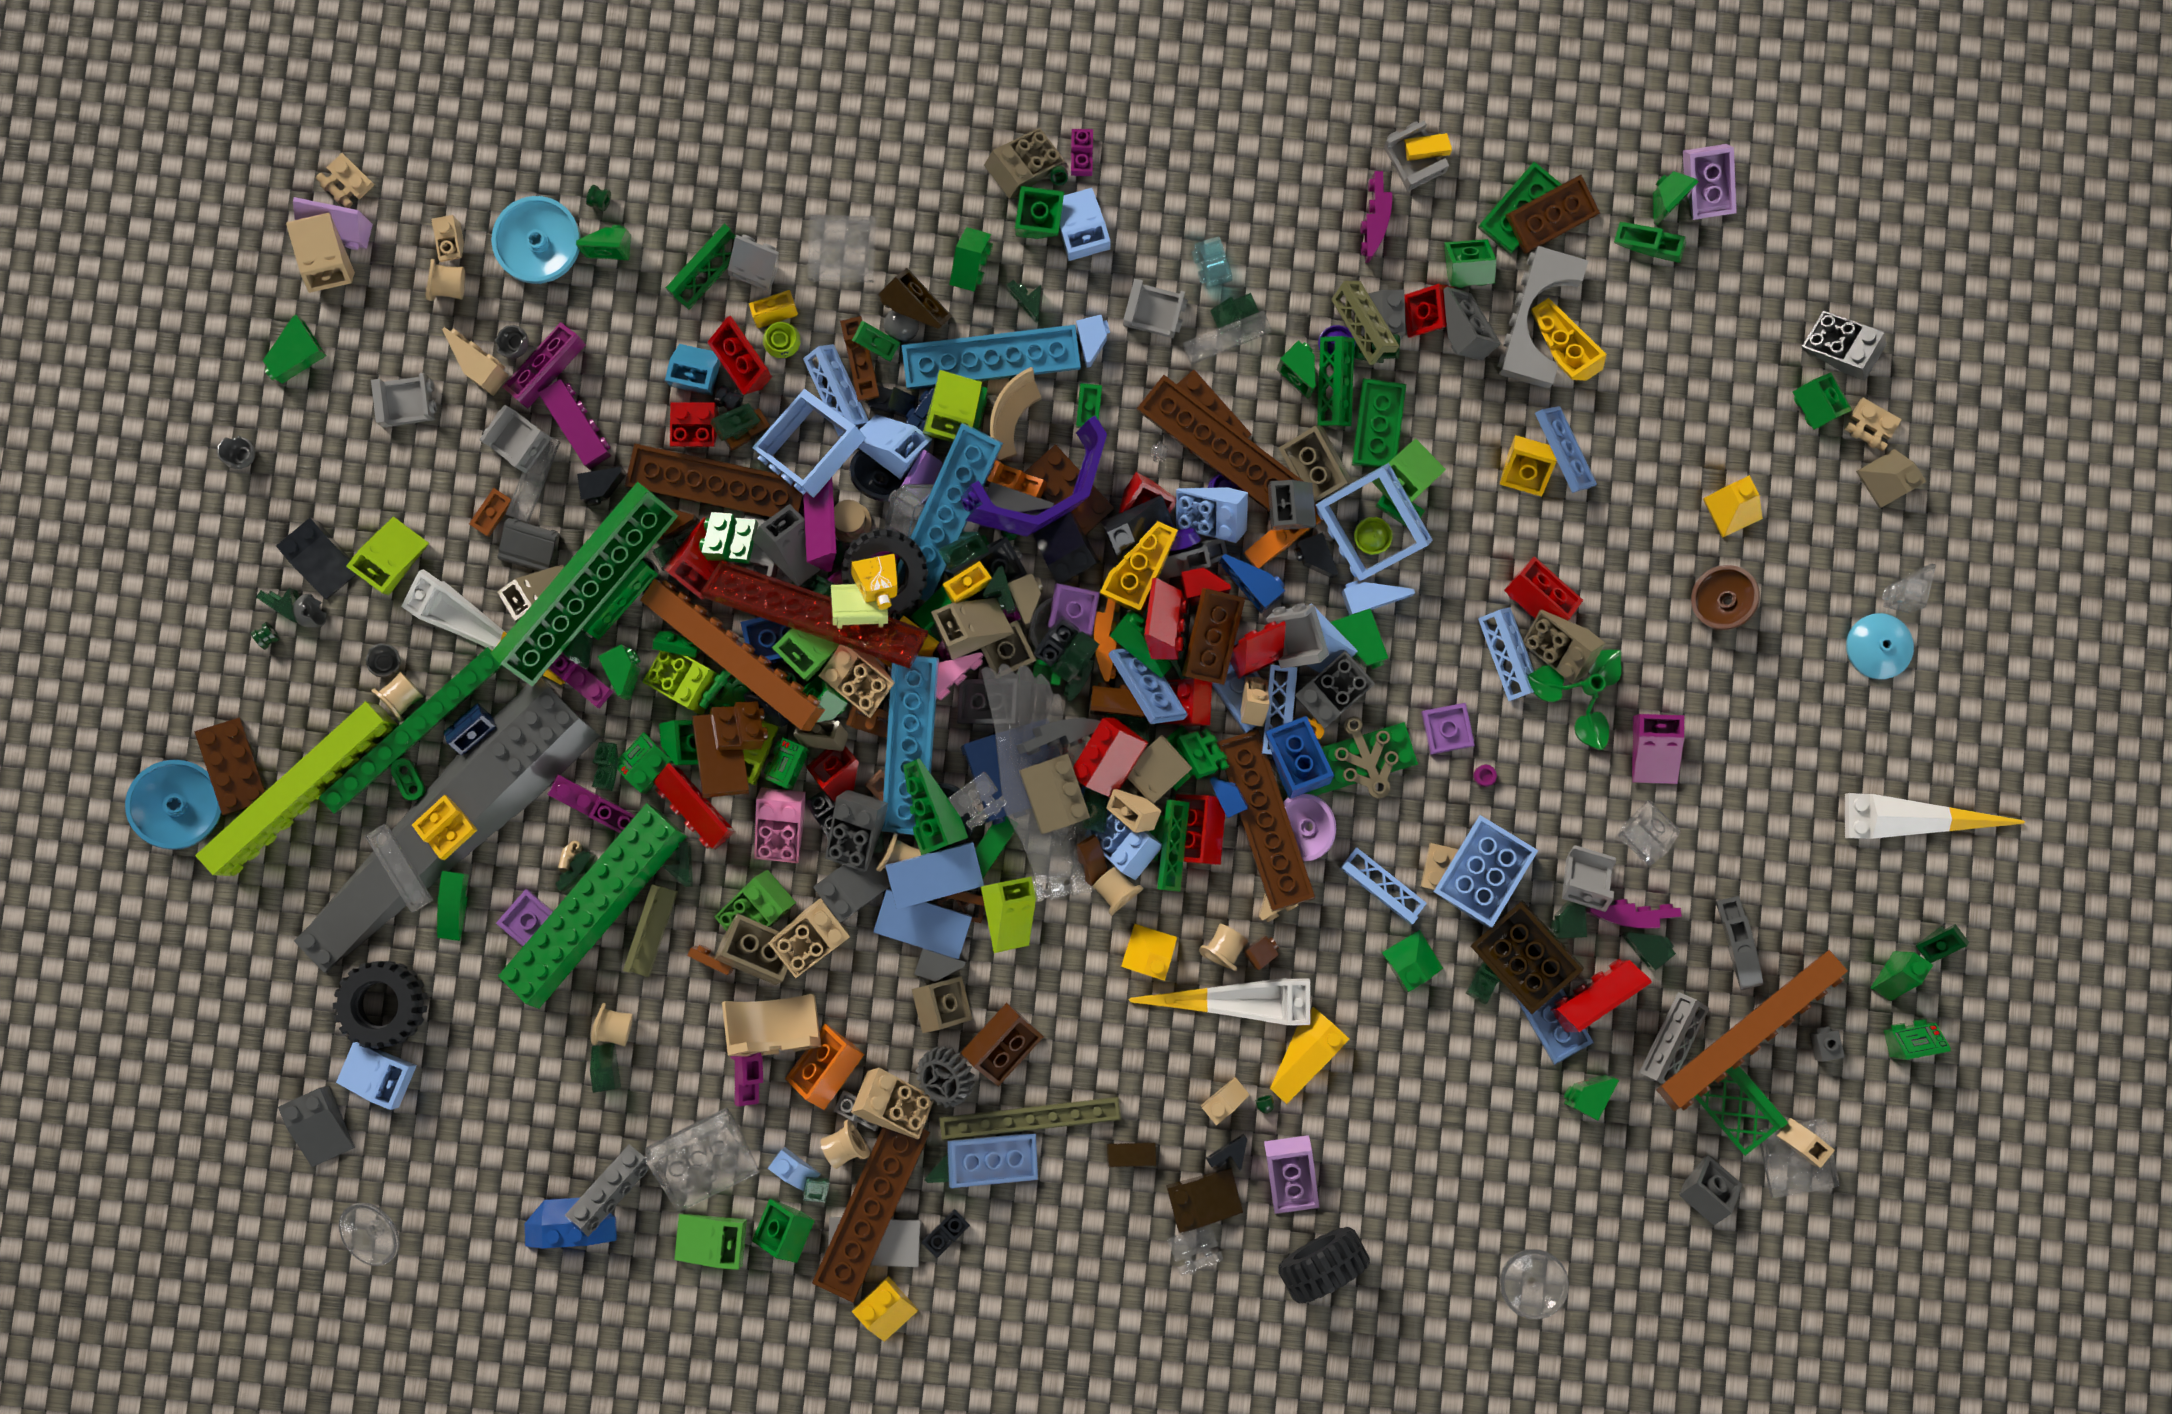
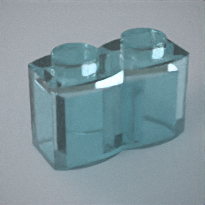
M1217 236L1195 243L1194 251H1191L1194 263H1198L1201 271H1198L1201 284L1205 283L1208 289L1232 281L1231 269L1220 237Z

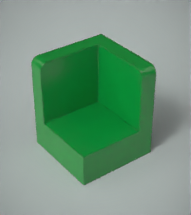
M1036 660L1034 662L1032 683L1058 687L1061 680L1062 663L1055 662L1050 667L1042 660Z

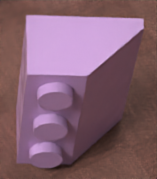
M294 197L295 220L330 212L345 247L353 250H358L359 247L367 249L373 224L359 210Z

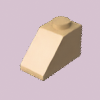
M1118 789L1113 790L1106 807L1135 833L1154 830L1161 810L1148 799Z
M1234 1077L1201 1104V1107L1214 1124L1218 1125L1235 1111L1249 1096V1093L1237 1078Z

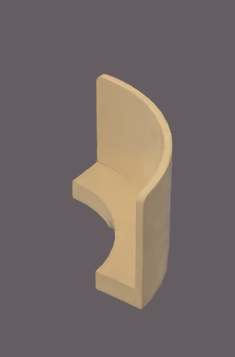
M1033 367L1022 371L1010 380L994 404L990 420V436L1003 443L996 461L1001 462L1017 455L1014 445L1017 421L1027 408L1042 399L1035 383Z
M814 994L769 1001L722 1002L728 1056H750V1054L761 1052V1056L779 1054V1049L781 1051L792 1049L794 1052L821 1047Z

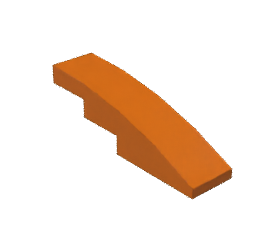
M996 460L985 482L989 485L990 482L1040 499L1047 485V482L1043 479L1025 474L1021 470L1003 465Z

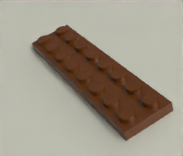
M1165 375L1160 378L1137 407V411L1241 491L1248 492L1250 498L1269 512L1268 485L1271 481H1303Z
M635 443L624 485L626 488L632 489L639 482L651 493L771 518L789 504L800 514L804 497L794 487L795 483L793 482L790 485L781 477V474L778 476L772 472Z
M1259 729L1218 741V747L1227 756L1226 761L1229 768L1225 770L1228 782L1236 784L1235 786L1239 788L1248 805V809L1240 812L1239 815L1271 912L1315 899L1267 754H1262L1263 741Z
M882 1127L812 1284L852 1303L855 1302L931 1133L930 1131L923 1129L920 1138L915 1139Z

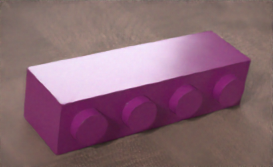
M559 379L538 393L584 466L590 470L611 457L608 451L611 448L604 437L600 438L597 434L598 426L593 419L588 420L585 413L588 411L581 401L577 402L574 398L576 392L570 383L565 384Z

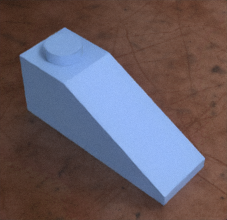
M1358 581L1346 584V588L1341 592L1349 615L1369 608L1372 610L1415 594L1414 589L1368 582L1359 584Z

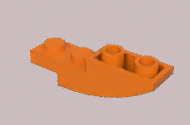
M1315 503L1316 525H1318L1323 520L1319 517L1317 513V503ZM1312 528L1270 530L1243 554L1254 567L1260 569Z
M1109 598L1105 613L1096 611L1094 623V649L1098 668L1104 683H1109L1110 678L1114 679L1116 667L1113 665L1109 653L1111 650L1121 649V645L1117 644L1110 637L1117 624V621H1113L1114 612L1119 613L1120 605Z

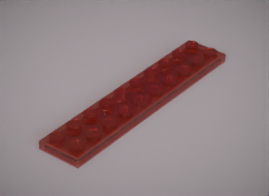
M720 560L701 590V597L909 669L928 637V630L888 617V624H883V627H878V624L842 625V629H837V625H833L831 597Z

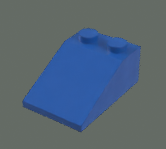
M1227 554L1221 557L1220 566L1261 614L1284 594L1285 590L1283 587L1285 585L1278 576L1273 577L1272 574Z
M1307 716L1265 732L1280 779L1289 799L1331 784L1334 774Z

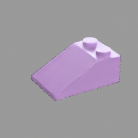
M1722 144L1684 150V175L1699 181L1688 194L1692 219L1736 213L1734 147Z
M1309 1135L1264 1141L1274 1213L1320 1208Z

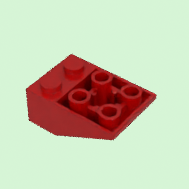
M705 517L662 568L701 600L715 585L728 563L725 561L707 560L700 551V540L706 536L704 529Z
M1276 621L1265 625L1264 629L1259 632L1257 630L1250 631L1244 635V638L1238 641V644L1234 645L1230 663L1238 679L1278 662L1283 656L1285 621L1278 624Z

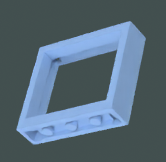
M804 389L752 448L760 455L758 460L765 466L769 463L768 467L778 476L782 473L781 477L790 485L794 482V487L801 494L804 495L807 492L814 498L866 439V436L853 423ZM815 410L845 433L807 477L802 480L776 460L773 455L807 416Z
M1389 463L1316 504L1317 513L1322 520H1325L1329 535L1337 541L1340 554L1348 560L1351 573L1359 581L1417 552L1433 541ZM1380 478L1416 543L1366 569L1329 505L1373 480Z

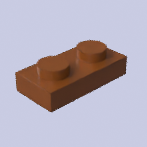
M493 488L469 525L490 537L514 501Z
M700 944L690 948L687 956L726 975L733 972L734 967L714 959L716 955L710 953V948Z

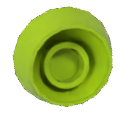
M786 322L772 324L763 335L765 350L776 358H787L794 355L801 344V336L798 330Z
M1368 517L1362 520L1356 526L1354 532L1358 548L1370 555L1386 551L1393 539L1389 524L1378 517Z

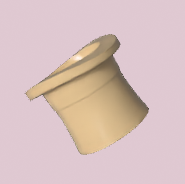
M431 259L426 299L434 301L436 296H445L462 300L465 291L464 267L438 265L435 259Z
M844 500L834 507L835 536L839 540L851 543L853 540H857L862 533H869L871 531L872 519L870 513L863 505L853 500Z
M401 672L380 691L375 688L371 690L390 709L399 722L403 721L401 715L407 708L423 698L418 688Z
M894 832L887 850L876 867V871L880 872L883 868L886 869L885 865L921 856V852L919 849L897 840L898 834Z
M1116 866L1102 875L1093 885V888L1111 906L1109 909L1111 916L1143 890L1141 885L1134 886Z
M1219 924L1208 946L1202 945L1199 952L1211 962L1236 971L1237 967L1234 964L1239 953L1248 943V940L1236 930Z
M602 1003L591 1031L592 1045H597L598 1041H606L625 1047L631 1030L633 1014L605 1009L606 1003Z
M850 1119L844 1121V1127L838 1132L821 1139L823 1153L830 1165L835 1169H838L853 1158L865 1159L870 1156L867 1143Z

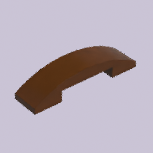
M862 316L840 321L858 402L880 397L870 351L852 341L861 321H863Z

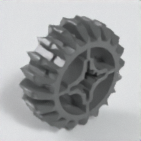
M945 1046L941 1048L936 1047L930 1052L925 1053L924 1057L918 1062L919 1066L915 1071L918 1073L916 1079L921 1082L919 1087L925 1090L923 1095L928 1094L930 1096V1101L936 1100L937 1106L942 1104L945 1108L957 1106L963 1103L973 1091L972 1088L975 1084L973 1078L975 1075L970 1072L972 1066H967V1059L961 1058V1052L955 1054L953 1048L947 1049Z

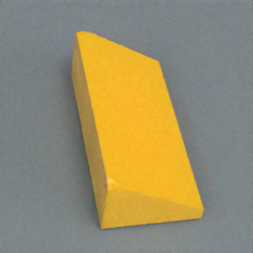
M1447 133L1404 139L1407 161L1448 156L1452 152V146Z
M790 290L749 303L757 328H762L798 315Z
M979 561L945 582L943 587L952 603L963 602L989 586L992 582V577Z

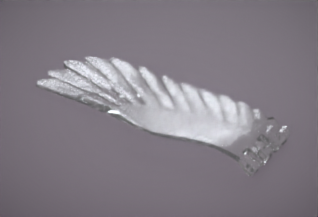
M1001 664L998 674L992 668L985 667L981 672L995 729L1003 808L1030 862L1034 877L1036 902H1041L1044 898L1049 897L1052 900L1064 898L1066 894L1075 896L1094 891L1093 886L1085 882L1084 865L1078 861L1077 844L1091 836V834H1086L1089 823L1088 819L1041 834L1019 773L1021 769L1064 754L1069 755L1073 767L1074 755L1067 750L1068 744L1061 745V742L1050 747L1044 744L1040 746L1041 751L1029 756L1027 752L1019 754L1016 745L1035 738L1033 728L1063 719L1061 697L1059 694L1053 695L1049 681L1042 674L1035 678L1029 667L1025 665L1019 666L1017 674H1014L1006 664ZM1070 879L1069 885L1064 886V880ZM1049 883L1048 889H1043L1042 884Z

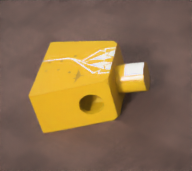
M890 554L852 562L851 574L864 601L867 603L876 601L880 610L890 608L892 605L890 598L897 596L895 555Z

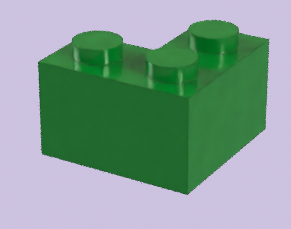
M966 227L956 245L949 285L973 292L978 284L982 285L985 272L981 271L982 265H986L987 258L991 255L993 243L990 242V233Z

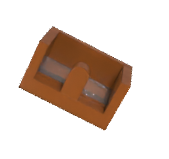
M852 705L846 725L887 738L889 711L877 708L872 717L869 718L856 706Z

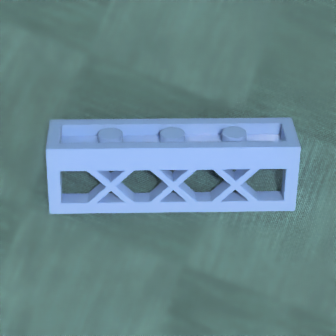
M834 344L818 346L805 356L803 360L822 401L856 427L864 426L869 420L861 402L857 400L856 391ZM815 357H817L819 361L818 369L815 368V365L812 361V359H814ZM823 376L826 377L828 381L827 388H825L822 383ZM832 396L836 398V408L831 403ZM833 424L838 436H843L845 432Z
M1511 607L1500 609L1478 618L1508 701L1533 693L1534 691L1528 681V675L1534 672ZM1493 617L1497 623L1495 632L1489 629L1486 621ZM1497 639L1504 642L1505 648L1503 653L1496 648ZM1505 659L1512 664L1511 673L1504 670L1503 664ZM1513 680L1519 683L1522 692L1513 694L1511 689Z
M1270 665L1268 683L1270 705L1265 719L1262 754L1272 755L1271 750L1268 749V740L1265 734L1269 728L1273 729V726L1270 724V718L1278 713L1282 718L1281 725L1293 721L1297 667L1280 668L1278 665ZM1275 671L1286 672L1285 683L1281 686L1274 680ZM1273 684L1277 687V689L1274 692ZM1278 691L1284 696L1283 705L1279 708L1272 702V696ZM1271 706L1275 709V711L1272 714Z
M1357 847L1340 867L1343 872L1409 924H1414L1418 919L1417 915L1427 904ZM1357 854L1364 859L1365 869L1358 870L1350 863ZM1368 863L1374 868L1368 869ZM1378 870L1382 874L1383 883L1376 884L1369 878V871ZM1385 877H1387L1392 882L1386 883ZM1386 885H1397L1400 897L1394 898L1387 893ZM1403 891L1409 896H1403ZM1413 898L1419 903L1413 913L1405 907L1404 899Z

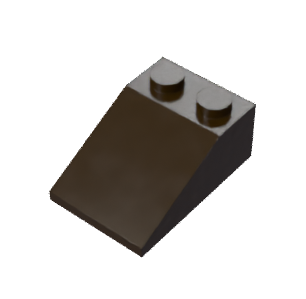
M908 268L898 274L878 294L885 307L937 329L952 317Z
M1232 1168L1166 1185L1179 1233L1201 1228L1243 1213Z

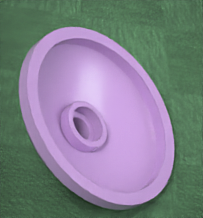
M1302 794L1292 799L1287 798L1283 803L1303 861L1320 858L1331 848L1336 836V821L1332 810L1326 802L1311 794ZM1309 823L1313 825L1312 830L1308 828Z

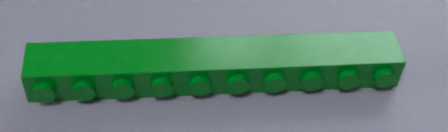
M490 646L482 651L318 797L333 814L340 812L391 767L397 759L401 758L503 667L491 654L494 648Z

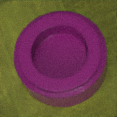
M1485 764L1475 769L1473 778L1477 785L1488 787L1495 783L1497 773L1492 766Z

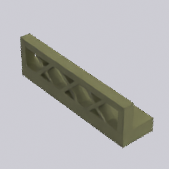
M1344 281L1331 300L1369 365H1374L1383 352H1396L1399 344L1361 281ZM1343 295L1346 297L1345 306L1340 300ZM1352 309L1355 312V323L1351 319ZM1361 326L1365 329V339L1361 336ZM1371 342L1376 347L1373 354L1371 353Z
M651 885L623 971L650 977L678 891L660 885Z

